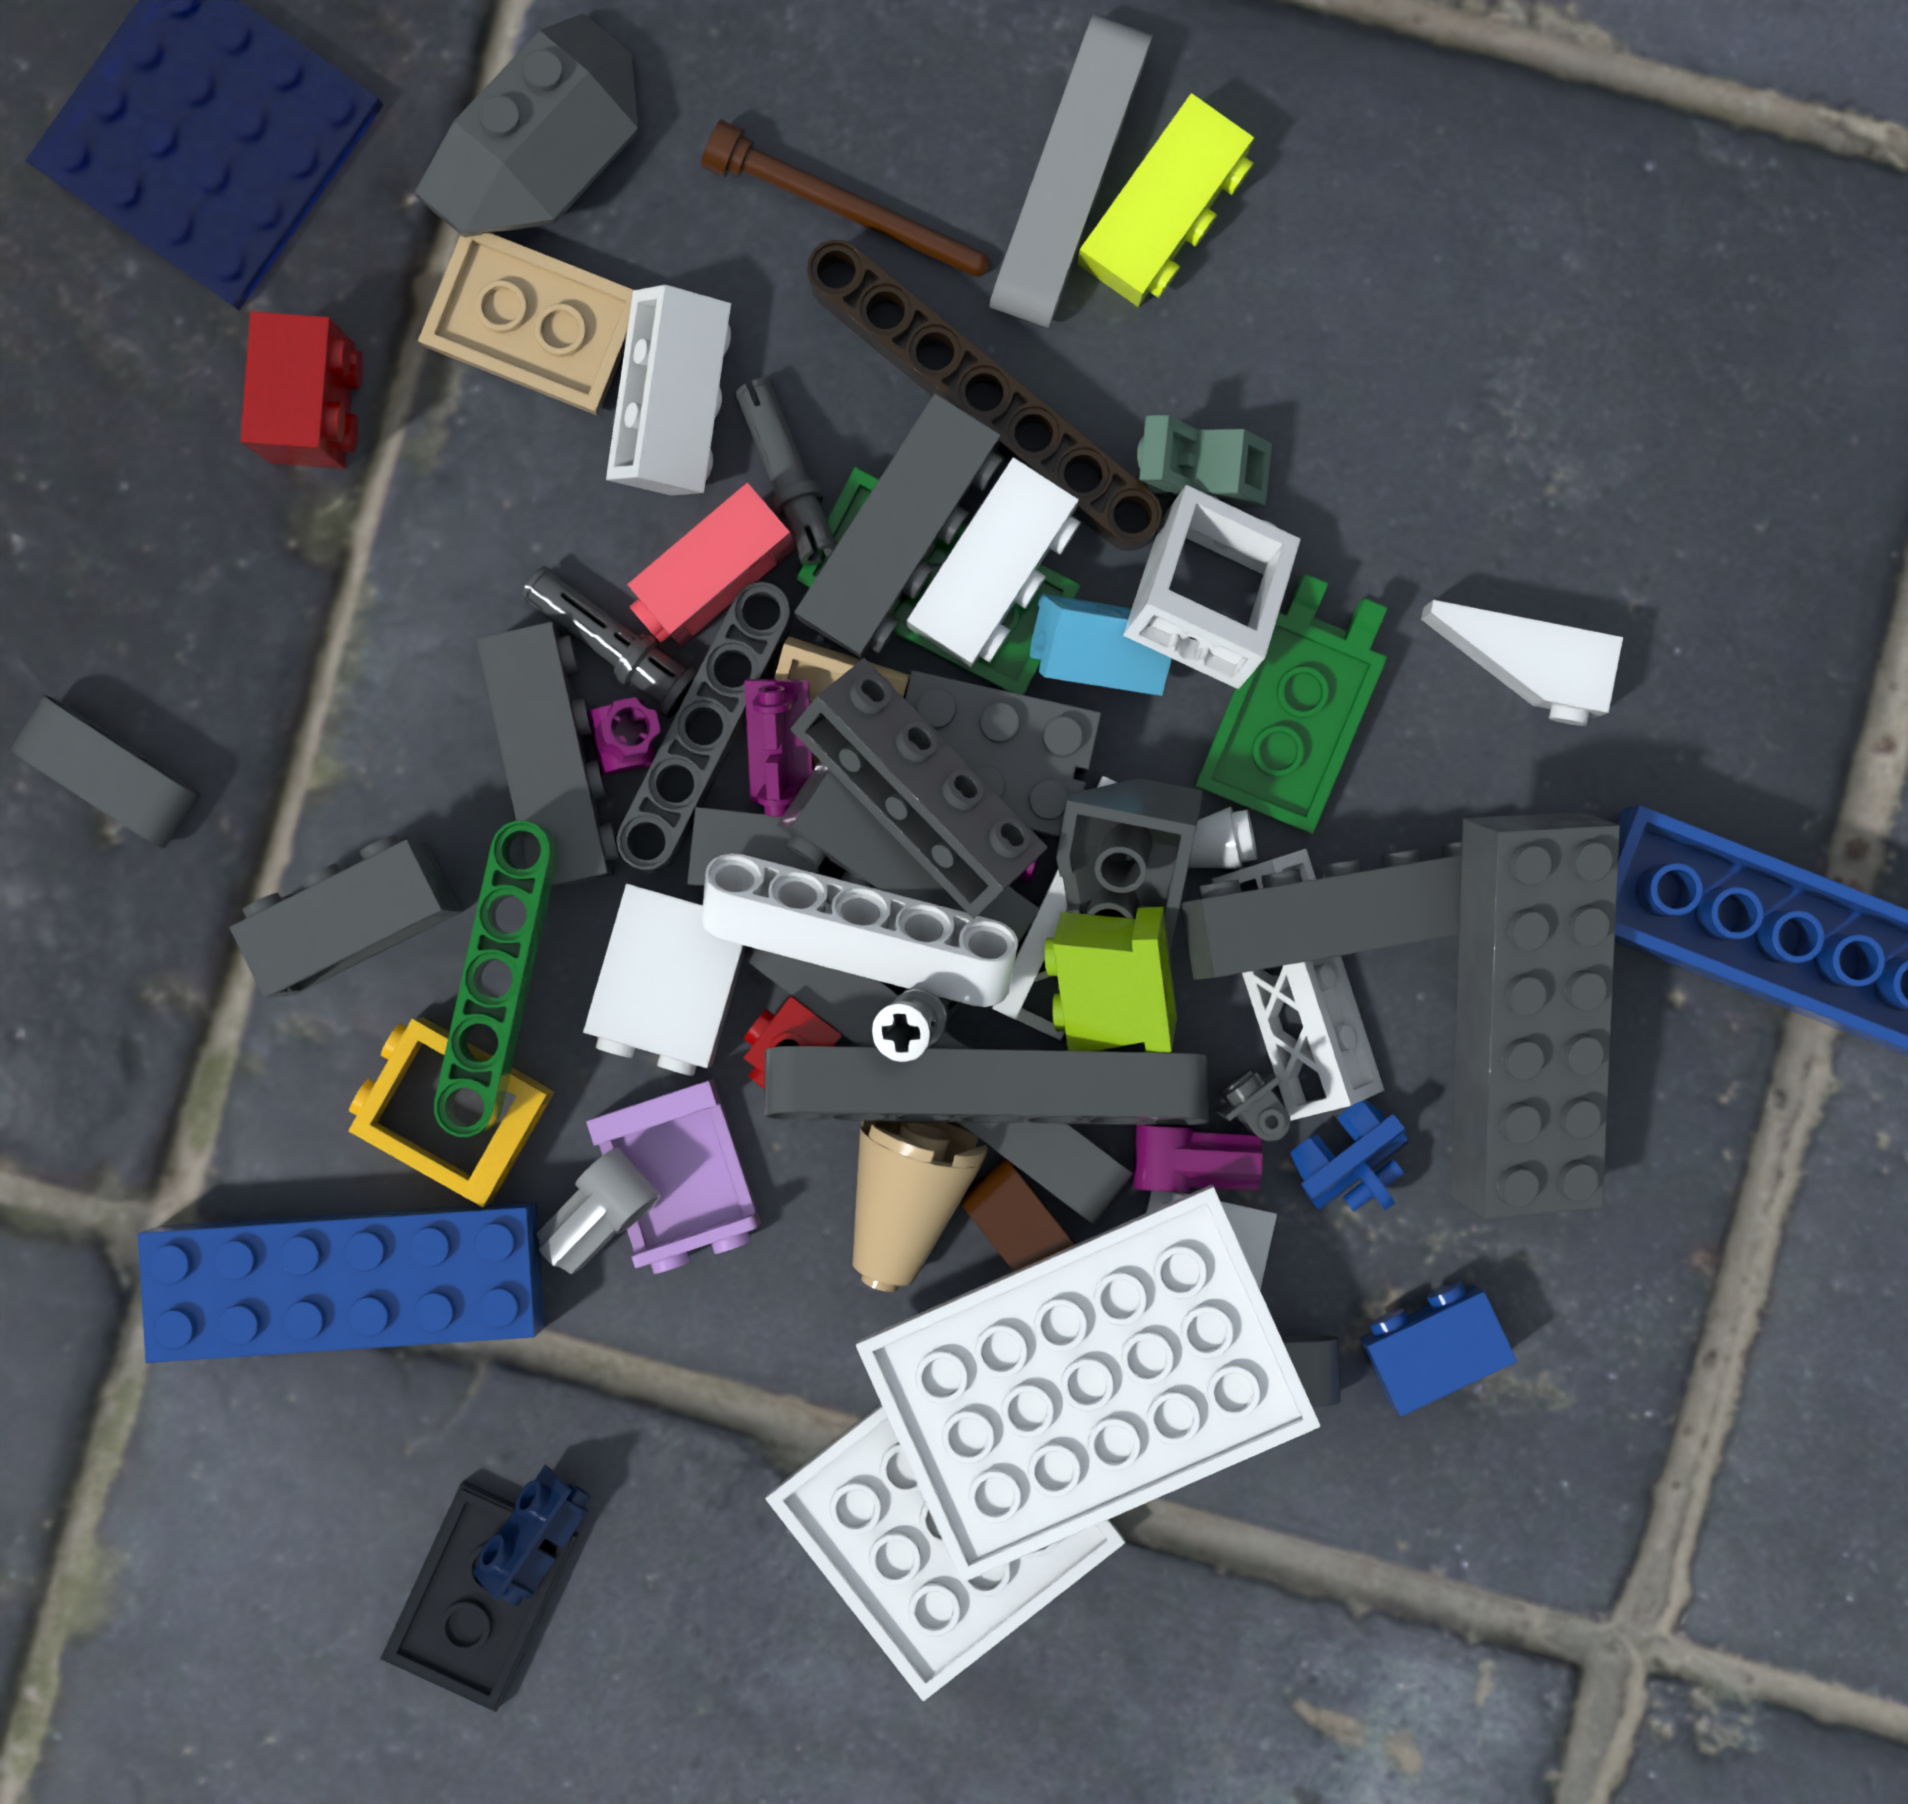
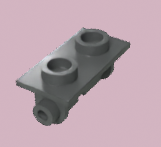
M1248 1070L1219 1092L1225 1102L1214 1109L1217 1114L1228 1121L1237 1117L1249 1132L1265 1141L1281 1139L1290 1127L1288 1111L1271 1090L1282 1082L1277 1075L1266 1071L1258 1075L1256 1072L1252 1073Z

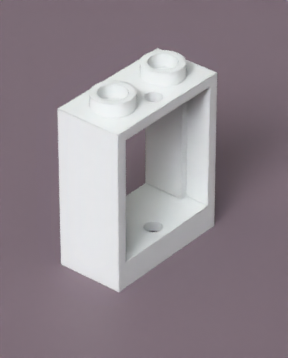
M1185 485L1161 519L1123 636L1240 689L1266 657L1301 539L1277 528L1268 521L1260 520L1230 506L1215 496L1207 495ZM1185 538L1263 574L1248 627L1169 590Z

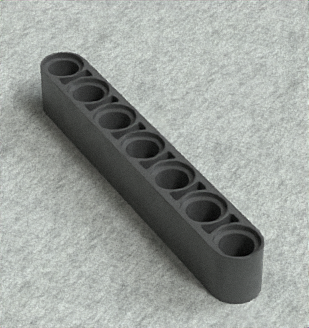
M752 948L745 956V959L756 969L859 1047L877 1048L872 1035L873 1021L883 1008L893 1003L895 998L899 996L898 993L885 983ZM946 1030L939 1040L928 1046L930 1049H970ZM960 1123L1093 1224L1097 1223L1134 1174L1070 1124Z
M773 1047L765 1050L764 1116L778 1120L1197 1125L1209 1122L1208 1058L1205 1055L1191 1053L927 1048L915 1060L899 1062L889 1059L876 1047Z

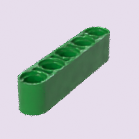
M513 821L505 824L496 832L491 843L434 1100V1114L438 1124L447 1133L456 1137H470L489 1130L498 1122L504 1105L558 860V846L554 836L546 828L529 821ZM532 833L540 843V857L532 867L518 869L511 861L510 846L519 835ZM515 896L524 903L527 915L524 925L518 931L509 934L498 926L496 909L504 899ZM497 959L504 962L512 973L510 989L498 998L490 995L482 984L484 968L490 962ZM479 1024L491 1027L498 1038L497 1051L487 1061L475 1058L468 1048L470 1031ZM463 1088L476 1091L483 1100L484 1112L476 1124L464 1123L455 1114L454 1099Z

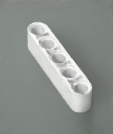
M742 854L720 855L713 859L706 868L702 923L712 936L719 939L908 989L928 990L938 997L972 1006H994L1004 1001L1009 994L1018 939L1011 928L999 921L981 916L973 919L966 912Z

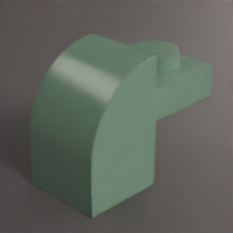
M1170 415L1146 416L1144 436L1141 438L1137 449V461L1140 468L1139 480L1147 483V488L1156 497L1175 501L1185 485H1188L1207 495L1215 496L1230 506H1266L1272 443L1245 429L1198 430Z

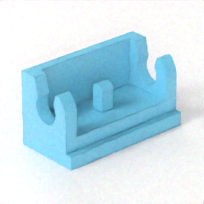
M1040 593L1038 601L1039 611L1031 640L1030 657L1041 660L1039 669L1041 675L1052 679L1152 695H1163L1172 658L1123 636L1132 608Z

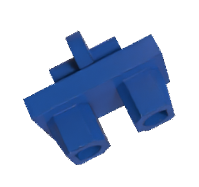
M1365 1099L1347 1108L1337 1118L1339 1124L1355 1142L1337 1157L1333 1155L1318 1134L1309 1137L1291 1151L1290 1154L1304 1180L1301 1183L1303 1190L1318 1211L1359 1180L1361 1183L1342 1197L1350 1209L1355 1212L1373 1198L1386 1211L1396 1204L1386 1187L1405 1173L1394 1159H1391L1376 1172L1372 1170L1407 1145L1409 1140L1404 1134L1406 1132L1404 1126L1394 1114L1386 1118L1381 1111Z

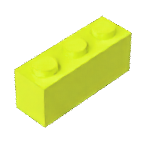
M1191 93L1079 250L1077 264L1138 308L1149 292L1160 298L1180 269V266L1172 261L1186 241L1195 247L1198 245L1217 217V214L1209 208L1222 190L1233 195L1253 167L1254 163L1246 157L1254 137Z

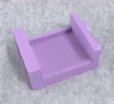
M714 1078L586 1121L594 1146H600L602 1155L615 1147H620L661 1194L659 1201L641 1219L627 1229L634 1251L631 1258L635 1268L651 1264L653 1273L658 1274L689 1263L690 1259L687 1251L711 1244L714 1254H718L751 1242L748 1231L758 1228L761 1220Z

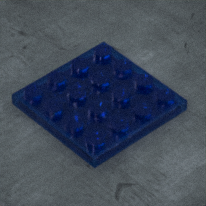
M139 0L25 161L239 311L384 105L378 97L239 0Z

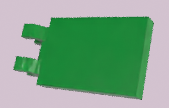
M1304 574L1300 576L1286 615L1278 613L1265 659L1240 689L1234 688L1194 785L1313 834L1387 659L1386 656L1374 652L1370 648L1388 608L1363 598L1358 601L1347 631L1314 618L1329 583Z

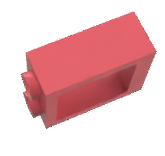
M747 482L627 584L639 598L629 607L660 643L671 635L682 648L732 605L742 588L751 583L760 582L797 550L791 533Z

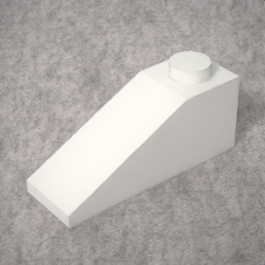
M1433 600L1423 607L1421 617L1423 622L1532 706L1550 709V720L1571 725L1587 726L1588 717L1596 718L1609 713L1623 637Z

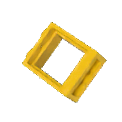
M424 1017L412 1018L408 1026L399 1023L390 1034L381 1051V1056L388 1061L376 1082L368 1078L350 1105L349 1112L356 1115V1118L348 1131L477 1205L485 1207L494 1201L555 1091L512 1068L507 1091L516 1097L472 1175H469L378 1123L422 1044L445 1055L450 1033ZM468 1043L470 1053L475 1058L487 1061L493 1057Z

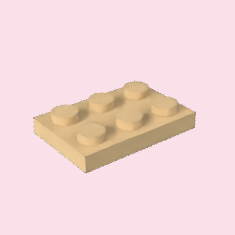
M482 232V235L465 238L460 234L418 342L425 348L598 416L625 350L634 290L489 232Z

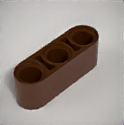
M1007 1159L971 1186L960 1202L1013 1272L1076 1244L1015 1166Z

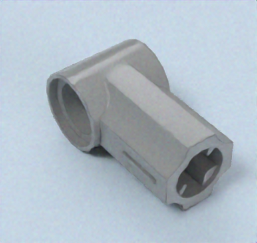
M620 1147L611 1149L584 1171L575 1183L579 1190L536 1233L540 1242L539 1251L552 1266L560 1267L570 1274L581 1270L616 1233H621L635 1224L661 1198L659 1191Z

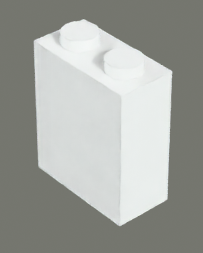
M626 884L583 1033L598 1037L597 1049L619 1056L633 1058L635 1048L659 1054L657 1066L674 1072L694 1076L697 1066L711 1067L747 946L712 936L702 923L703 905Z

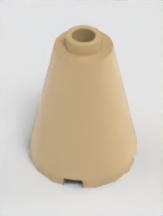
M861 1121L852 1265L862 1274L861 1280L866 1285L881 1291L895 1292L899 1286L910 1285L914 1282L985 1160L988 1150L986 1144L976 1148L979 1137L967 1128L955 1122Z

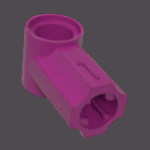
M633 697L614 701L611 705L599 707L588 712L602 775L628 772L651 766L656 756L653 740L660 733V724L656 710L646 708L643 700Z
M1136 1125L1133 1188L1162 1192H1190L1191 1187L1205 1188L1213 1184L1215 1189L1259 1190L1262 1176V1139L1255 1134L1194 1131L1192 1126Z

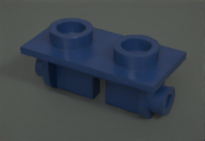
M546 1464L535 1480L527 1483L521 1490L516 1500L515 1510L498 1535L490 1538L484 1545L479 1556L478 1565L472 1572L491 1597L497 1601L502 1597L509 1603L518 1606L524 1597L531 1599L556 1560L552 1554L539 1548L544 1539H547L564 1548L583 1518L589 1512L585 1505L591 1496L571 1482L567 1486Z

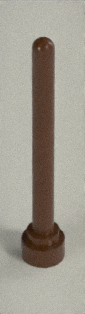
M720 119L708 140L702 157L701 167L723 177H726L728 173L739 177L742 172H745L972 276H983L989 270L990 260L985 253L753 148L754 141L744 137L745 130Z

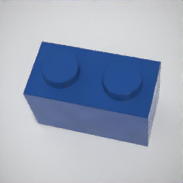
M1462 1281L1446 1285L1427 1296L1430 1305L1409 1315L1406 1314L1404 1309H1397L1384 1314L1369 1324L1372 1330L1371 1333L1359 1338L1391 1407L1400 1417L1518 1362L1485 1291L1474 1284L1466 1288Z

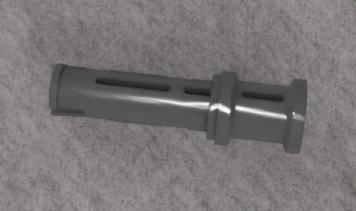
M547 566L540 567L532 575L522 590V600L532 604L564 628L570 635L580 640L615 667L613 672L617 676V681L624 686L631 683L660 704V713L665 717L670 718L679 710L698 672L697 668L691 667L686 669L658 648L659 641L653 635H646L645 633L639 636L635 635L594 602L587 599L552 573L551 569Z
M918 988L906 990L876 1016L872 1028L874 1043L879 1051L891 1060L899 1062L915 1060L927 1050L928 1046L941 1038L946 1030L947 1019L958 1008L964 1006L965 1003L938 997L928 990Z

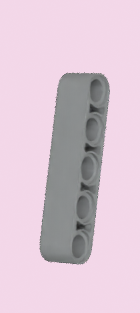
M1093 14L990 300V308L1050 328L1143 71L1153 35Z

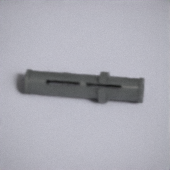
M768 378L752 380L760 405L755 395H751L746 384L737 389L734 395L741 407L776 495L772 499V504L776 514L779 517H785L799 552L801 564L814 565L821 563L822 560L813 539L815 538L818 548L820 550L823 549L827 559H829L838 545L820 505L824 495L818 482L811 481L775 393L773 381Z

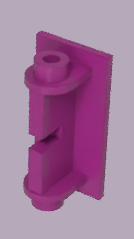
M745 679L751 803L764 805V811L767 816L780 817L784 815L813 772V753L790 730L810 705L809 680Z

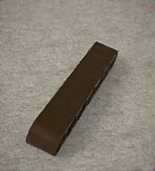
M833 239L821 243L813 250L808 259L807 272L813 296L825 309L932 397L936 393L1000 434V446L997 451L1009 461L1014 457L1077 498L1078 504L1073 514L1111 545L1120 550L1134 551L1145 547L1152 541L1161 523L1162 516L1159 500L1152 491L854 245L844 240ZM836 262L845 263L855 272L852 281L847 286L839 289L830 288L820 280L823 269L829 264ZM893 303L904 312V317L896 327L880 329L874 326L868 319L871 310L878 304ZM941 343L950 349L953 359L943 369L929 370L918 361V353L927 344ZM989 383L1000 391L1002 400L994 409L980 411L973 408L967 401L966 395L969 389L976 384ZM1025 424H1040L1049 432L1051 442L1041 451H1027L1021 448L1016 441L1015 434L1017 430ZM1078 463L1088 464L1097 471L1100 484L1093 491L1086 493L1076 492L1066 483L1064 477L1066 470ZM1127 503L1136 504L1147 513L1148 527L1136 534L1126 533L1116 525L1114 511Z

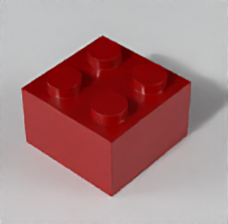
M250 311L240 442L270 464L346 469L347 452H355L358 419L356 414H350L352 389H360L363 356L361 351L355 350V343L329 317Z

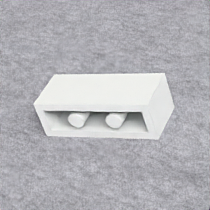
M669 285L633 291L606 480L671 496L704 493L705 482L713 466V454L710 447L714 420L722 403V392L719 385L723 357L728 350L731 340V329L728 324L731 303Z
M1013 457L907 619V628L971 670L980 657L990 663L1011 631L1003 626L1002 622L1013 605L1016 603L1025 609L1046 578L1045 575L1037 571L1041 562L1050 549L1061 555L1080 526L1081 522L1072 517L1076 510L1078 499Z

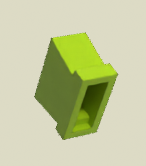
M1164 907L1138 908L1136 919L1060 912L1055 937H1046L1044 952L1047 975L1058 977L1060 993H1054L1053 996L1054 1027L1056 1032L1065 1031L1068 1051L1094 1052L1144 1042L1147 1053L1172 1052L1177 1014Z

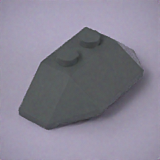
M584 13L539 30L453 121L416 188L415 196L464 238L482 235V232L511 231L555 224L638 134L632 53Z

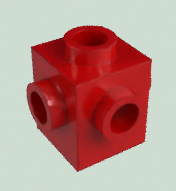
M790 996L776 1015L766 1008L743 1039L752 1045L751 1049L744 1056V1059L754 1066L748 1076L764 1089L765 1050L780 1047L786 1039L794 1040L799 1046L834 1047L843 1034L796 998Z

